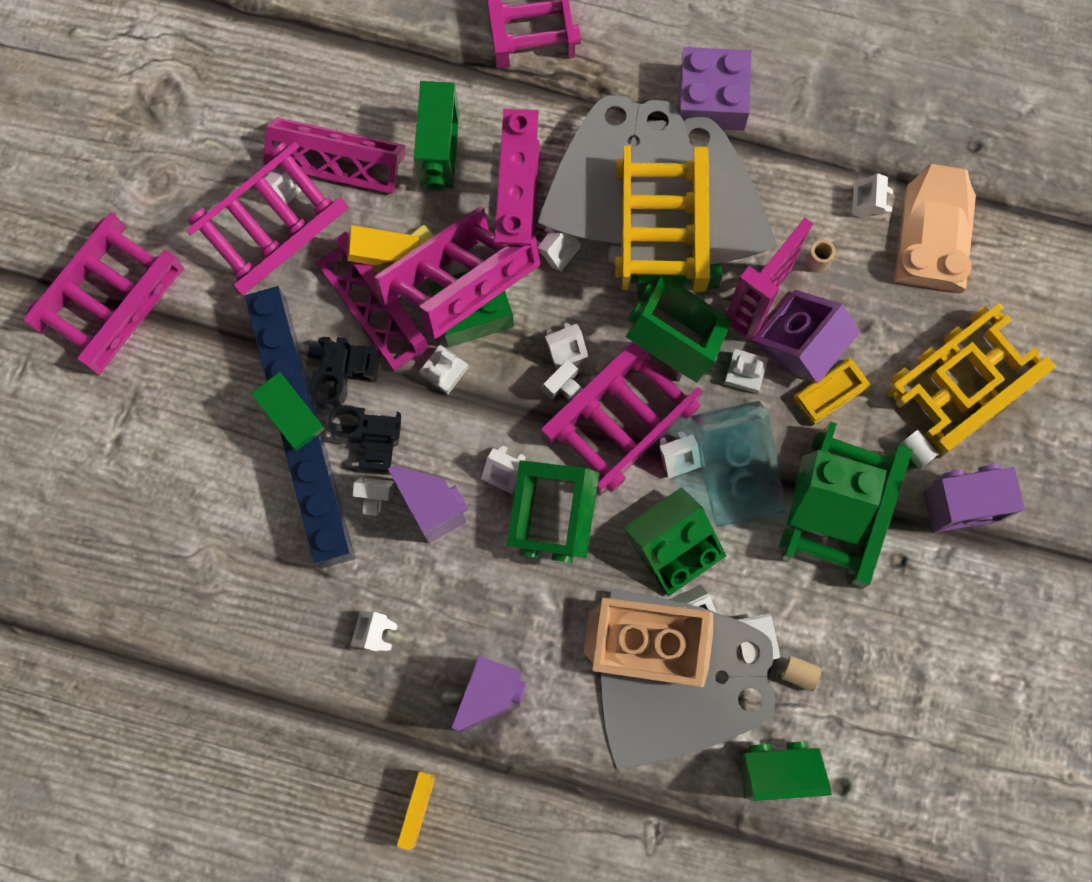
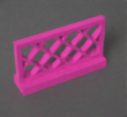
M805 217L761 273L748 266L740 276L726 316L732 319L730 327L750 342L760 331L779 291V286L790 274L814 224Z

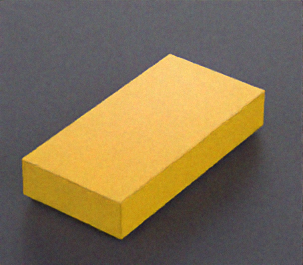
M351 225L347 261L389 267L419 247L420 236Z
M850 357L829 371L818 384L811 383L795 394L792 399L811 425L814 426L869 389L871 384Z
M423 771L418 773L397 847L411 850L416 846L436 778L434 774Z

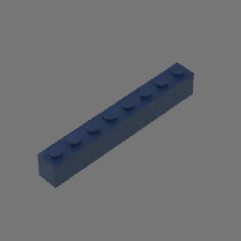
M279 286L244 295L266 380H270L281 372L318 419L314 401L309 394V382L286 297ZM280 431L314 564L324 569L355 560L353 546L322 432L296 451Z

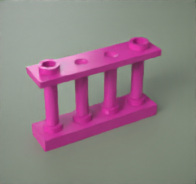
M487 0L497 69L510 67L509 54L515 53L517 49L566 43L568 58H575V45L581 44L579 24H572L569 0H550L508 6V3H501V0ZM557 13L562 15L564 27L562 30L513 36V33L506 34L505 24L511 23L510 20Z
M503 108L495 244L531 246V235H535L540 140H537L539 110Z
M282 142L268 154L272 161L208 213L202 207L187 220L191 225L186 230L188 235L191 236L199 229L236 272L234 276L237 281L232 286L242 296L349 208L341 197L336 198L334 201L330 197L325 198L291 157L290 154L299 148L296 142L292 143L289 147ZM278 164L283 167L315 206L313 210L317 215L307 223L303 218L300 220L263 177ZM252 185L289 228L287 232L290 237L283 243L279 244L276 240L273 242L237 200ZM225 207L262 249L260 254L264 258L254 267L250 262L245 263L210 222Z
M479 206L374 276L381 304L387 306L400 296L404 297L420 308L426 334L437 339L540 266L536 237L531 235V246L495 244V234L489 231L485 208ZM481 242L497 253L483 261L468 252V250ZM456 260L471 269V271L456 279L441 268ZM430 278L445 289L430 298L414 287L425 279Z
M112 212L95 225L90 238L41 298L35 300L29 306L27 315L23 319L39 333L48 325L81 349V354L77 359L98 375L101 374L184 269L176 256L164 249L159 256L154 257L122 235L126 226ZM112 245L146 267V273L138 283H131L100 261ZM91 271L125 295V299L116 310L111 311L79 288ZM69 298L103 321L102 328L94 337L89 338L57 315Z
M634 342L620 353L541 429V437L550 446L558 440L561 443L566 442L594 471L599 472V476L602 479L598 482L597 493L600 496L607 489L611 493L614 492L625 481L626 477L623 474L681 417L688 420L701 407L698 401L703 391L699 387L686 396L650 361L651 356L649 352ZM632 369L636 372L640 370L677 406L663 421L625 384L626 379L624 377ZM608 392L611 395L616 394L652 430L638 445L600 408L601 403L599 400ZM583 416L586 419L591 418L627 454L613 469L575 432L576 427L574 424Z

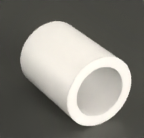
M919 430L899 444L913 450L910 459L919 470L939 455Z

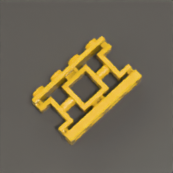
M1000 303L990 310L986 305L969 318L972 322L970 326L964 330L960 326L956 327L942 339L946 343L943 347L936 351L932 346L916 359L919 365L912 371L905 367L889 380L892 386L885 394L889 398L894 397L899 408L914 398L936 424L923 436L934 444L933 447L939 453L937 455L939 459L1057 367L1048 356L1042 359L1038 355L1040 351L1036 347L1023 357L1016 351L1000 332L1012 320L1008 315L1004 316L1001 313L1003 306ZM989 321L993 326L983 334L986 340L993 346L991 351L984 355L974 342L960 350L958 345ZM965 357L969 359L989 382V384L969 399L946 373ZM1002 359L1006 361L1014 372L1025 364L1031 368L1002 392L998 393L994 389L1005 380L995 368V365ZM935 363L941 366L930 376L941 388L932 397L920 384L916 385L909 392L904 389V387ZM950 400L961 413H964L973 405L978 409L946 436L941 432L943 428L952 422L941 409Z

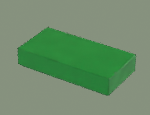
M281 372L251 393L296 451L325 430Z

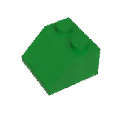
M471 270L458 273L452 276L456 279H459ZM434 281L428 283L432 297L445 289ZM505 290L445 332L448 347L514 327L513 313Z
M820 450L802 456L787 526L856 545L879 507L887 470Z
M808 741L786 742L787 750L772 751L771 744L749 745L750 753H740L744 799L762 801L832 795L820 748H809Z

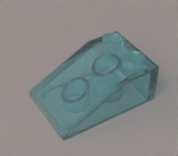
M760 401L690 416L694 437L698 443L701 469L716 527L786 512L769 410Z

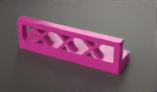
M276 117L266 126L263 165H267L272 160L268 154L274 150V141L284 142L288 147L296 142L303 149L295 150L292 158L299 161V163H296L306 175L393 194L396 190L398 165L405 157L406 145ZM309 149L316 150L321 154L326 163L320 167L311 166L303 154ZM342 156L351 158L359 170L353 174L343 173L335 161ZM374 164L389 166L388 182L376 180L368 168Z
M345 231L335 238L338 247L318 260L316 264L395 372L428 349L426 339L397 299L387 306L381 304L374 279L377 272L372 265L348 261L350 264L348 277L332 274L328 268L329 265L342 256L347 260L349 234ZM354 271L357 273L360 279L353 278ZM340 283H346L345 290ZM352 284L368 288L367 303L351 300L350 291ZM374 298H375L376 301L379 303V305H374V304H373V299H374ZM359 309L365 310V316L361 314ZM371 311L387 314L389 319L386 330L372 328L369 325ZM393 324L399 332L392 331ZM377 335L385 336L384 344ZM390 337L405 339L411 349L397 359H394L388 351Z

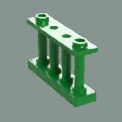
M830 421L824 430H817L811 449L827 453L829 451L887 470L879 507L860 538L862 544L859 554L854 552L853 555L804 539L800 537L802 530L791 527V530L784 529L778 548L784 550L781 560L785 562L791 560L795 551L846 568L847 573L852 574L849 584L863 589L871 584L913 450L899 445L891 454L881 455L833 438L837 423Z

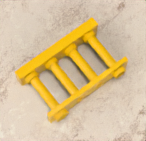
M624 146L623 158L616 159L615 179L622 180V256H615V278H621V290H629L630 274L685 275L686 279H692L693 292H706L710 280L708 147H694L692 160H686L685 164L631 163V146ZM631 177L685 178V181H691V192H686L685 196L631 195ZM631 209L685 210V213L691 214V225H686V228L631 227ZM631 241L685 242L686 246H691L692 257H687L686 261L631 260Z

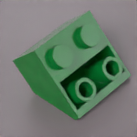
M682 487L623 527L634 549L668 597L727 557L703 507Z

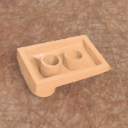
M928 164L923 172L907 185L894 275L895 283L963 293L966 289L967 277L971 271L969 256L976 197L966 169Z
M602 597L601 603L588 613L583 654L589 658L595 672L704 687L711 656L713 612Z

